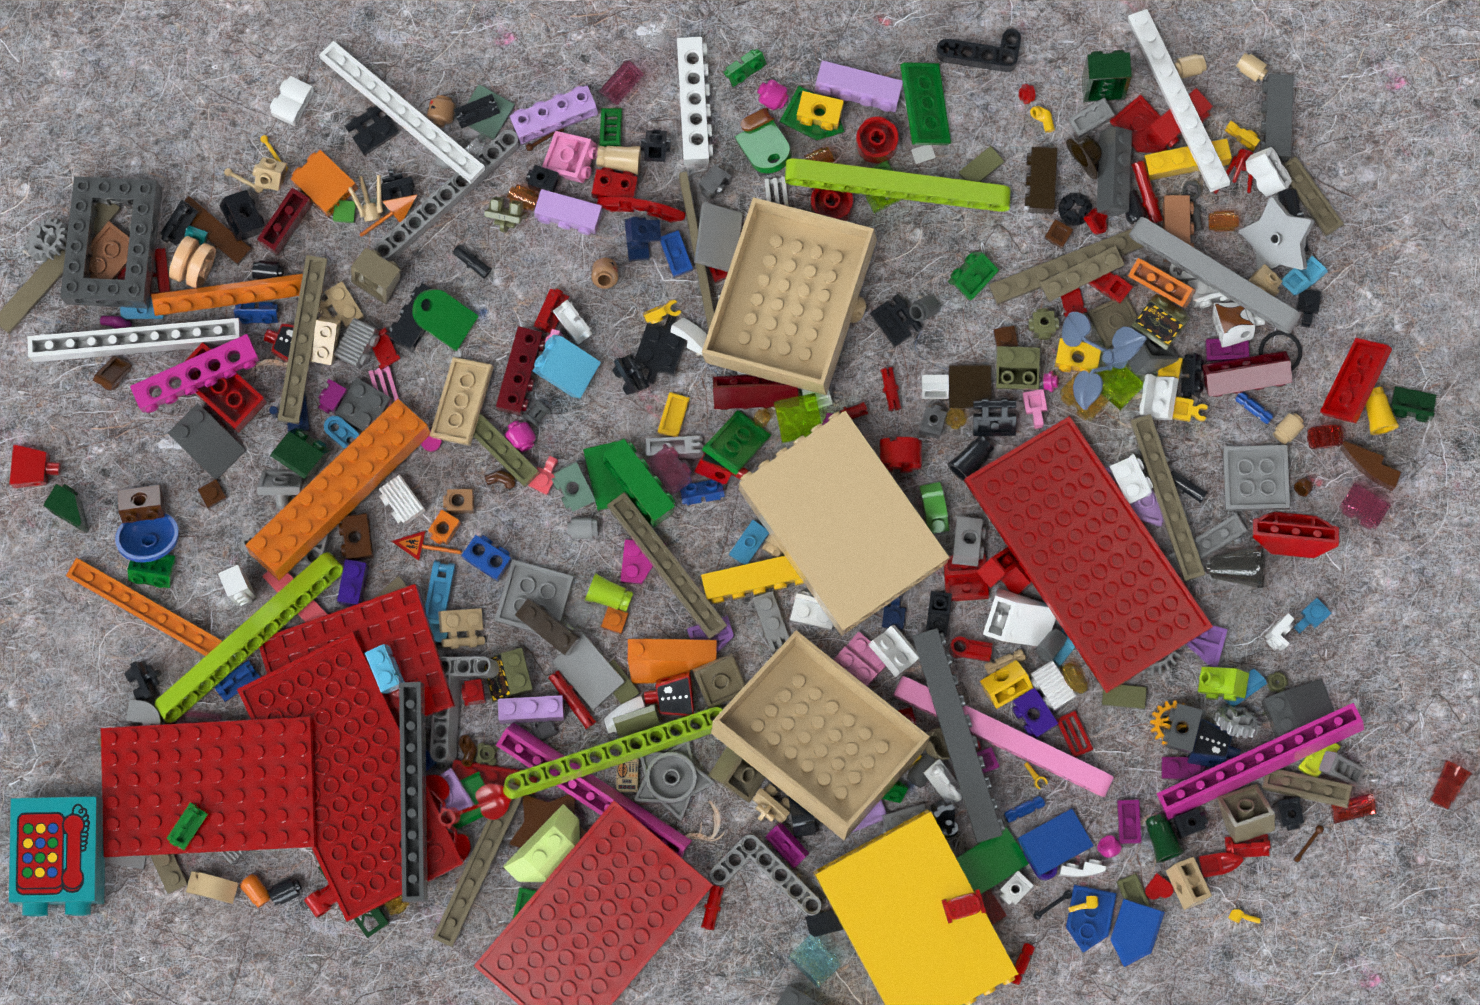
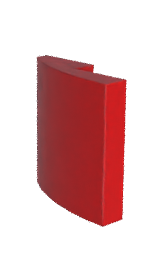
M986 553L983 554V559H979L978 566L952 564L953 555L949 556L947 564L943 567L945 593L952 594L951 602L989 599L988 584L977 573L986 563Z

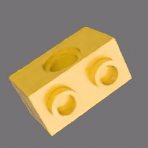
M803 91L797 112V120L806 126L815 124L824 130H838L844 100ZM816 109H823L825 114L817 116L814 114V111Z
M1060 338L1054 367H1058V370L1062 372L1074 370L1080 373L1085 370L1090 373L1092 369L1098 368L1101 350L1084 342H1081L1077 347H1070L1065 344L1063 338ZM1080 354L1083 357V361L1076 363L1073 361L1072 356Z
M1017 660L980 680L987 698L996 709L1033 689L1026 671Z

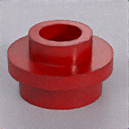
M1027 83L1022 84L1018 92L1020 101H1023L1025 105L1035 100L1034 86Z

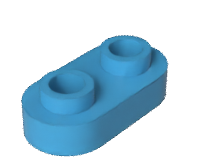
M331 416L324 423L326 434L343 449L350 445L347 443L349 438L356 439L359 436L355 429L338 416ZM335 424L339 425L337 431L332 430V426Z

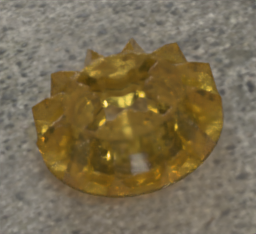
M1070 662L1062 666V675L1068 686L1079 694L1088 690V683L1077 666Z

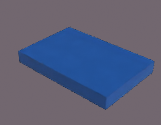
M1073 809L1017 838L1038 876L1094 846Z

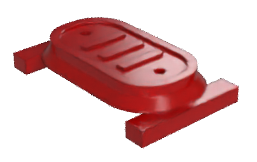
M1080 288L1061 296L1063 308L1066 311L1064 317H1067L1071 312L1087 313V308H1083L1084 303Z
M386 327L379 331V341L375 347H372L380 363L378 365L380 370L401 359L399 354L396 355V350L389 336L385 334L388 332Z
M979 889L975 890L976 894H966L953 898L946 902V899L941 900L948 924L953 923L952 919L958 920L979 913L980 910L981 913H986Z

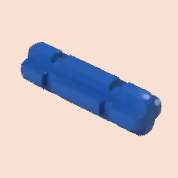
M1245 392L1239 393L1235 399L1236 402L1240 405H1245V409L1257 418L1259 416L1260 420L1265 424L1272 420L1274 415L1270 411H1265V407L1253 398H1248L1249 395Z
M1037 796L1033 798V801L1029 800L1014 807V810L1006 811L1004 816L1007 822L1011 823L1017 817L1021 818L1034 812L1036 808L1044 807V799L1042 796Z

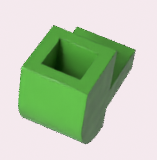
M937 482L919 486L926 525L933 534L949 531L948 513L941 483Z

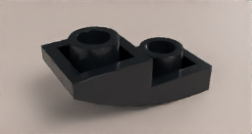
M931 591L926 631L937 628L939 633L943 632L944 637H947L952 594Z

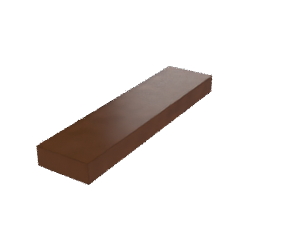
M190 196L184 200L198 211L190 225L208 232L207 240L234 263L239 265L252 249L242 240L237 242L233 233Z

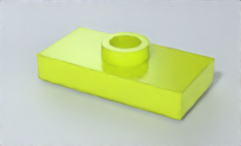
M1335 743L1305 757L1298 766V769L1307 776L1318 778L1321 774L1319 767L1325 752L1337 753L1341 746Z

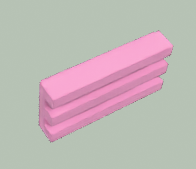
M389 366L382 370L378 368L375 371H368L373 387L379 390L375 376L379 375L383 392L389 396L383 373H387L394 400L399 399Z

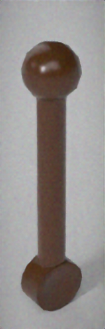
M564 128L556 131L564 132ZM555 131L532 144L528 143L526 150L532 151L535 146L554 136Z
M1322 825L1316 826L1315 833L1311 836V838L1308 840V842L1305 844L1302 850L1294 857L1293 860L1296 863H1298L1301 860L1302 855L1306 852V850L1309 848V846L1312 844V842L1315 840L1318 834L1324 831V827Z

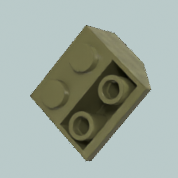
M997 346L996 389L1039 390L1040 348Z

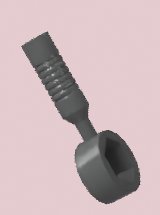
M1188 181L1182 188V195H1187L1185 188L1189 185L1197 187L1198 193L1195 196H1190V201L1194 203L1192 217L1195 231L1203 230L1200 209L1196 204V199L1201 193V186L1196 181Z

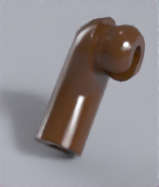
M503 470L484 476L488 486L501 482L505 484L507 489H512L516 485L515 477Z
M462 735L459 739V747L464 754L461 763L465 767H470L475 758L477 748L469 735Z

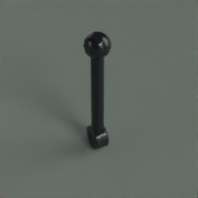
M1067 890L1063 893V896L1040 912H1034V919H1041L1044 913L1065 899H1070L1072 893Z

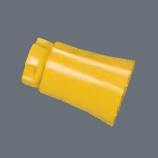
M1383 387L1373 388L1365 407L1370 435H1381L1397 429L1399 425L1393 415Z

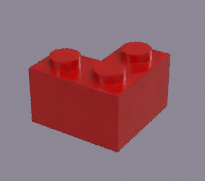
M1008 547L991 557L977 571L990 588L1002 581L1010 592L1018 595L1033 584Z

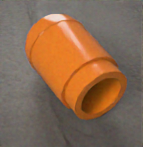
M256 874L249 875L240 883L241 890L257 908H260L271 899L267 888Z

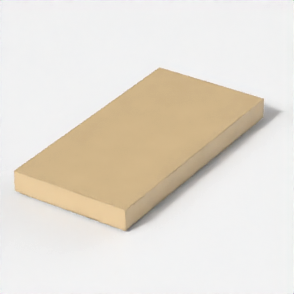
M456 357L452 358L430 437L471 446L494 368L493 365Z

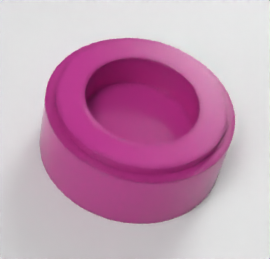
M428 436L421 445L424 450L435 452L440 449L442 440Z

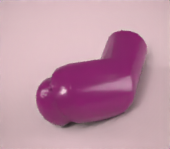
M102 315L100 317V324L102 326H111L114 329L132 327L129 320H125L120 316Z

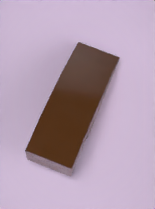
M1346 441L1342 443L1341 451L1356 469L1376 484L1390 491L1396 488L1401 472L1382 465L1384 456Z

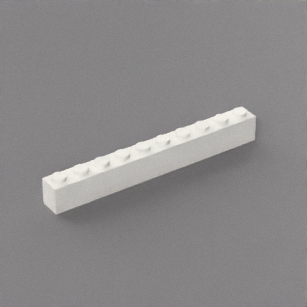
M239 318L27 336L28 357L33 362L193 349L197 348L202 342L208 347H216L243 336L242 323Z

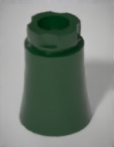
M1165 813L1152 816L1145 821L1154 849L1156 863L1171 860L1185 853L1173 832L1170 822L1167 821Z

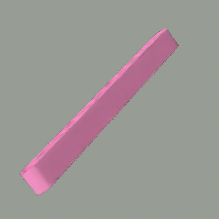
M902 676L893 696L937 718L928 687ZM968 706L962 707L964 714H969L972 727H969L972 735L1099 796H1106L1114 779L1112 775Z

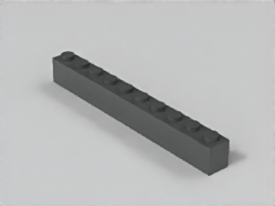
M936 628L913 635L912 639L976 842L978 844L1001 837V831L1005 830L1001 818L997 819L995 810H998V805L995 797L991 798L988 791L992 789L989 777H984L982 769L985 768L982 756H977L975 748L979 747L975 735L971 736L969 727H972L969 714L965 715L962 708L966 704L963 695H958L956 686H959L956 673L952 674L949 667L953 665L949 653L945 654L943 645H946L943 632L939 633Z
M422 682L399 683L402 901L428 902L425 684Z

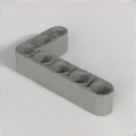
M483 656L440 658L444 672L446 665L449 664V670L445 672V676L455 707L449 708L445 715L443 711L432 714L430 755L434 761L451 764L457 756L460 679L494 678L499 673V664L493 659ZM488 663L489 667L485 672L484 666ZM466 664H469V669L465 672L464 668ZM444 728L447 730L445 736L442 735ZM445 749L446 754H445V756L442 758L441 754H442V751Z
M754 835L744 836L710 871L712 883L716 886H724L751 860L804 914L815 916L821 911L822 905L819 898ZM747 840H754L756 848L748 851L744 848V843ZM732 855H738L741 858V863L738 866L730 865L729 858ZM769 855L772 859L771 864L768 866L761 865L759 862L760 857ZM718 870H722L726 874V878L721 882L716 881L713 877L714 873ZM778 870H784L787 873L786 880H776L775 873ZM794 885L800 886L803 890L802 894L798 897L790 893V889ZM813 900L818 904L816 911L809 912L806 909L805 905L808 901Z

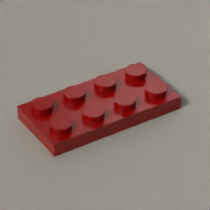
M1355 338L1320 413L1324 416L1356 424L1392 348L1389 345Z

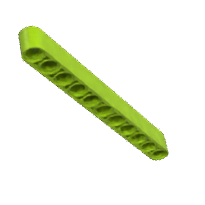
M796 158L786 161L785 183L789 185L997 212L1010 210L1011 188L1005 185Z
M330 552L320 555L164 692L155 702V708L164 720L171 723L179 719L339 578L343 572V567Z
M713 707L513 773L505 780L504 794L510 799H517L711 734L713 724L710 718L717 717L723 709ZM697 723L700 729H693L690 724ZM678 730L681 735L674 736L670 731ZM656 736L661 742L655 743L650 737ZM637 743L641 748L633 749L630 744ZM618 750L621 755L613 756L610 751ZM596 756L600 759V762L594 763L590 760V757ZM577 763L580 768L572 769L569 764ZM557 770L560 775L552 776L549 771ZM535 776L540 781L538 783H532L529 780V777ZM516 783L519 789L513 790L508 785Z

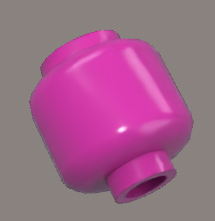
M773 79L767 83L762 82L757 90V93L760 94L758 101L773 111L778 108L782 109L789 97L787 88Z
M517 420L507 426L509 430L506 431L505 438L520 453L526 452L535 446L536 435L529 423H520Z

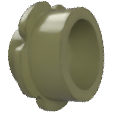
M1274 672V674H1270L1267 677V687L1272 692H1283L1285 686L1288 685L1287 677L1281 672Z

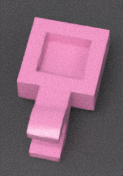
M1044 389L1023 392L1022 396L1026 415H1033L1035 429L1043 428L1044 423L1041 412H1047Z

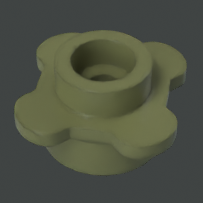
M479 743L477 746L478 755L475 757L476 762L479 764L488 763L491 766L496 764L495 756L498 752V747L495 744L490 746L485 745V743Z

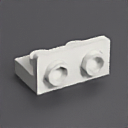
M1198 279L1187 282V285L1196 289L1192 297L1194 307L1206 308L1213 305L1212 302L1219 300L1221 303L1231 301Z
M1146 374L1140 403V415L1146 416L1151 414L1153 420H1172L1179 379Z
M1132 454L1129 458L1109 466L1118 488L1129 504H1133L1151 495L1153 485L1150 478H1145L1142 472L1144 466L1140 458H1136Z
M801 591V594L796 593L790 621L832 631L833 623L813 595L805 591Z
M1289 613L1283 616L1264 636L1268 639L1266 641L1267 644L1274 650L1279 649L1281 651L1290 644L1283 638L1293 627L1291 623L1294 618Z
M895 625L890 626L883 634L868 644L895 677L909 669L919 659L917 651Z

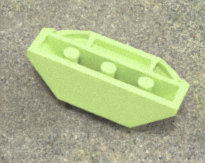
M563 804L503 867L518 882H545L580 841L579 819Z

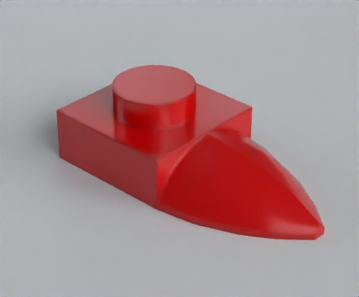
M1227 852L1198 857L1203 878L1229 873L1244 861L1242 857Z

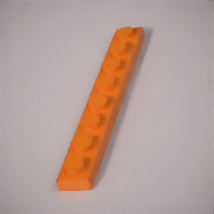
M303 274L151 294L154 314L158 316L296 297L300 294Z
M78 558L75 559L66 574V577L204 656L208 655L222 642V640Z

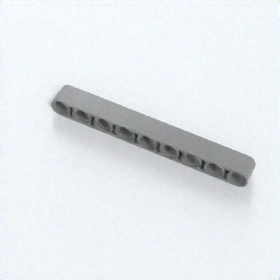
M505 130L474 157L485 166V171L472 184L468 182L464 187L458 186V181L464 178L460 174L455 173L375 245L374 250L380 252L384 248L389 249V254L382 256V258L388 262L393 261L519 148L517 134L513 130ZM507 138L515 140L511 145L504 144V141ZM493 151L499 153L496 159H490L488 155ZM445 193L452 194V198L448 201L441 199ZM429 207L437 208L436 212L432 215L427 214L426 210ZM417 220L421 222V225L418 228L414 229L410 227L413 221ZM402 234L406 236L403 242L395 241L397 235Z
M1144 217L1138 219L1129 233V236L1137 243L1287 334H1290L1301 317V314L1292 307Z

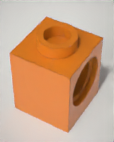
M441 509L428 530L429 534L432 535L430 539L439 545L442 542L448 545L461 525L460 520ZM442 524L449 526V530L445 534L438 533V528Z

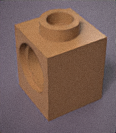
M447 489V495H443V508H447L449 514H474L473 489ZM456 497L464 498V503L461 506L453 505V500Z

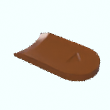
M763 108L745 117L741 121L740 126L744 131H752L775 118L769 115L768 108Z

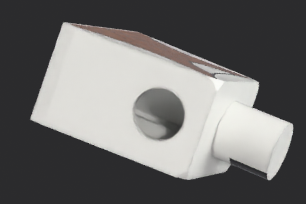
M1214 303L1212 318L1222 348L1252 339L1255 333V326L1265 325V320L1252 314L1237 303Z

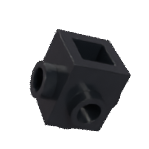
M659 129L646 130L645 138H641V151H645L644 161H666V152H670L671 139H667V131Z

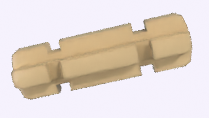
M1019 649L1014 651L1012 655L1010 653L995 659V662L986 663L984 667L987 674L991 675L1015 660L1019 663L1024 662L1026 656L1023 650Z

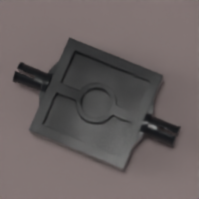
M668 315L665 326H656L650 323L646 325L635 360L637 364L644 363L649 370L646 379L648 384L654 385L657 373L675 376L687 341L671 333V326L677 319L675 316Z

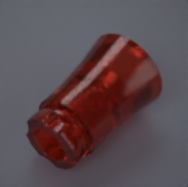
M1445 760L1429 801L1448 810L1472 773L1455 763Z

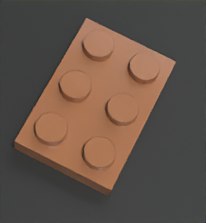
M109 221L92 240L91 251L93 257H90L89 264L91 279L115 280L127 264L129 237Z

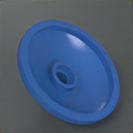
M164 513V518L122 523L115 535L116 547L123 557L131 561L150 562L160 559L172 551L178 542L179 528L176 521L170 515Z

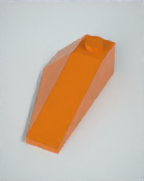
M628 639V665L633 684H654L658 679L693 670L717 659V640Z

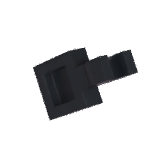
M1304 290L1298 294L1297 311L1303 312L1301 327L1310 328L1312 313L1318 314L1321 291Z

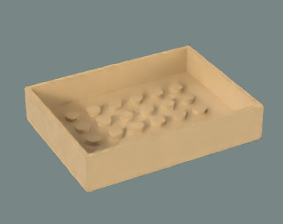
M753 197L701 352L705 362L827 395L877 242L874 228Z
M795 631L718 714L713 720L711 734L844 841L925 751L930 737L798 631Z

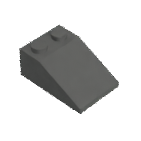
M198 403L168 432L170 437L216 480L246 451Z
M1322 679L1280 692L1261 701L1275 738L1334 712Z

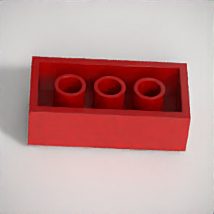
M202 342L185 361L211 349ZM219 362L213 363L210 370L217 371L221 364ZM194 371L191 374V379H199L201 372ZM239 374L230 378H220L216 384L210 387H200L194 393L237 433L267 404L265 398Z

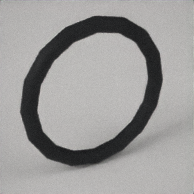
M1275 331L1268 334L1259 346V355H1263L1265 343L1271 337L1276 335L1287 336L1295 342L1298 348V357L1291 366V371H1293L1299 365L1302 358V347L1299 340L1293 334H1287L1283 331Z

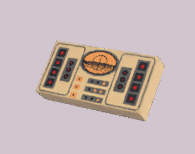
M639 758L617 765L616 791L638 792Z

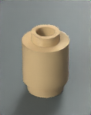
M1244 53L1236 65L1241 73L1255 82L1258 79L1262 81L1269 71L1266 69V63L1247 53Z
M1193 54L1177 58L1174 64L1181 79L1200 75L1203 71H1206V62L1203 55Z
M1288 413L1275 427L1273 435L1279 442L1286 445L1303 430L1304 425L1302 423L1304 421L1296 413L1293 415Z

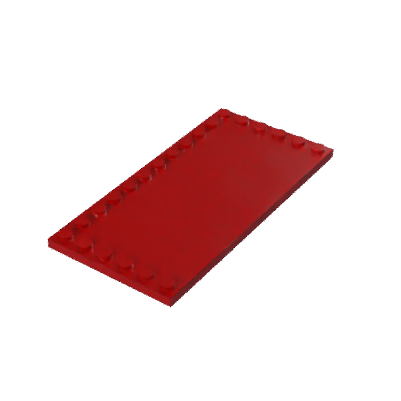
M1070 416L964 479L965 484L1106 693L1213 627Z
M350 632L237 689L251 720L312 717L316 847L311 848L346 922H350L402 896L400 728L384 694L380 692L371 667L354 632ZM426 784L428 882L464 865V862L447 826L442 825L439 821L440 811Z

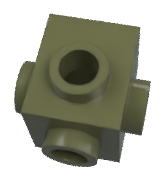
M1047 308L1037 309L1036 312H1033L1032 319H1028L1029 332L1033 331V338H1038L1039 340L1051 339V337L1055 336L1056 330H1059V318L1054 316V311H1049ZM1040 321H1048V324L1042 325Z

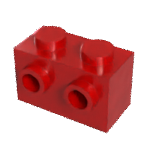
M603 167L602 170L596 169L591 192L592 198H635L638 177L634 173L623 171L621 174L614 172L611 168Z

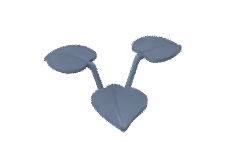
M1071 312L1065 318L1062 328V338L1065 344L1070 347H1077L1083 340L1104 352L1102 359L1106 364L1104 367L1092 369L1090 373L1083 370L1074 380V397L1080 407L1087 410L1099 397L1103 388L1102 378L1095 373L1104 370L1111 371L1112 367L1124 368L1127 361L1143 346L1147 337L1133 328L1122 327L1113 336L1112 345L1114 348L1106 349L1085 337L1091 331V323L1088 317L1079 312Z

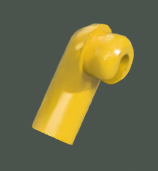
M1034 106L1030 109V115L1043 123L1045 133L1055 131L1052 114L1049 110L1041 106Z

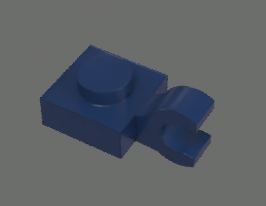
M901 596L891 602V607H884L882 628L888 629L890 626L895 625L898 630H903L906 608H899Z

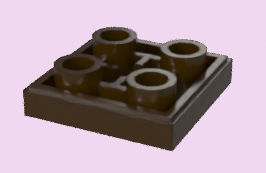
M991 365L948 366L949 408H973V401H982V398L991 400Z

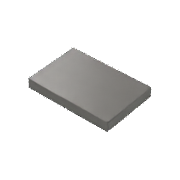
M706 202L701 205L694 263L729 271L740 238L743 213Z
M583 633L580 636V642L568 656L561 653L552 663L568 682L572 684L591 709L595 710L626 681Z

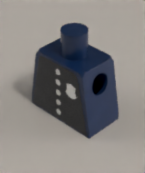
M1200 719L1193 751L1189 754L1187 763L1215 767L1224 763L1226 758L1232 759L1239 756L1241 749L1230 746L1232 736L1227 734L1226 730H1221L1220 727Z

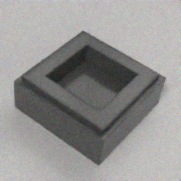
M552 721L530 722L535 736L541 741L558 734Z

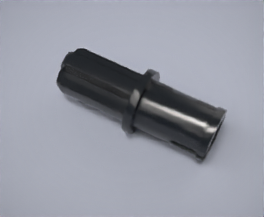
M461 244L455 247L453 254L464 262L468 269L471 268L483 279L489 275L492 268L481 261L477 254L474 255Z
M1171 471L1175 486L1182 491V494L1186 493L1201 503L1208 492L1194 484L1192 479L1189 481L1176 471Z

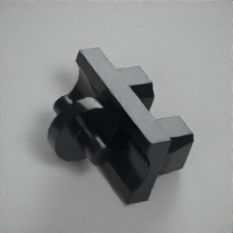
M389 169V176L382 178V201L394 199L393 193L401 191L402 197L414 195L413 187L415 185L412 176L403 178L402 172L394 174L393 170Z
M631 354L613 361L615 367L612 371L616 377H623L625 384L622 389L626 395L634 394L650 387L642 373V370L646 368L644 363L637 364Z
M145 661L131 663V668L124 674L129 683L138 681L140 687L133 690L136 700L160 696L156 686L160 684L157 677L162 675L161 670L154 671L152 665L147 666Z
M942 800L933 803L931 811L944 837L951 838L957 835L958 825L955 822L954 806L952 804L946 806Z

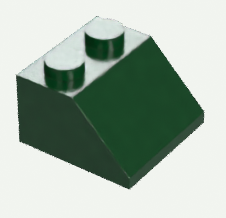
M294 428L280 441L271 452L270 457L306 479L320 471L331 450L326 447L324 442L317 439L314 440L308 436L309 433L304 429Z
M56 484L43 506L50 513L87 533L89 528L83 503L77 497L78 493L66 484H63L62 487Z

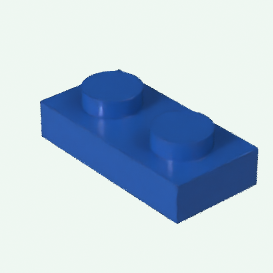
M679 230L661 236L660 243L673 278L693 271Z

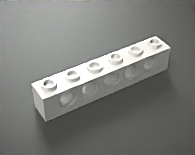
M702 37L677 38L684 165L709 164V157H713V146L708 144V137H712L711 124H707V116H711L710 104H706V96H710L709 84H705L704 76H708V63L704 64L703 56H707V43H702ZM690 57L698 58V62L695 64H690L687 60ZM691 77H697L700 80L697 84L689 83ZM698 97L701 101L699 104L694 105L690 103V99ZM694 117H699L702 119V122L694 125L691 123V120ZM699 137L703 139V142L700 145H695L692 143V140Z

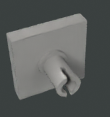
M262 470L257 486V495H276V508L283 509L289 503L288 495H298L301 492L305 479L292 470Z

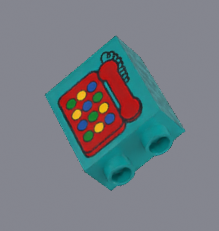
M98 797L11 798L9 903L22 906V916H48L49 905H65V915L68 916L91 915V904H104L105 897L103 799Z

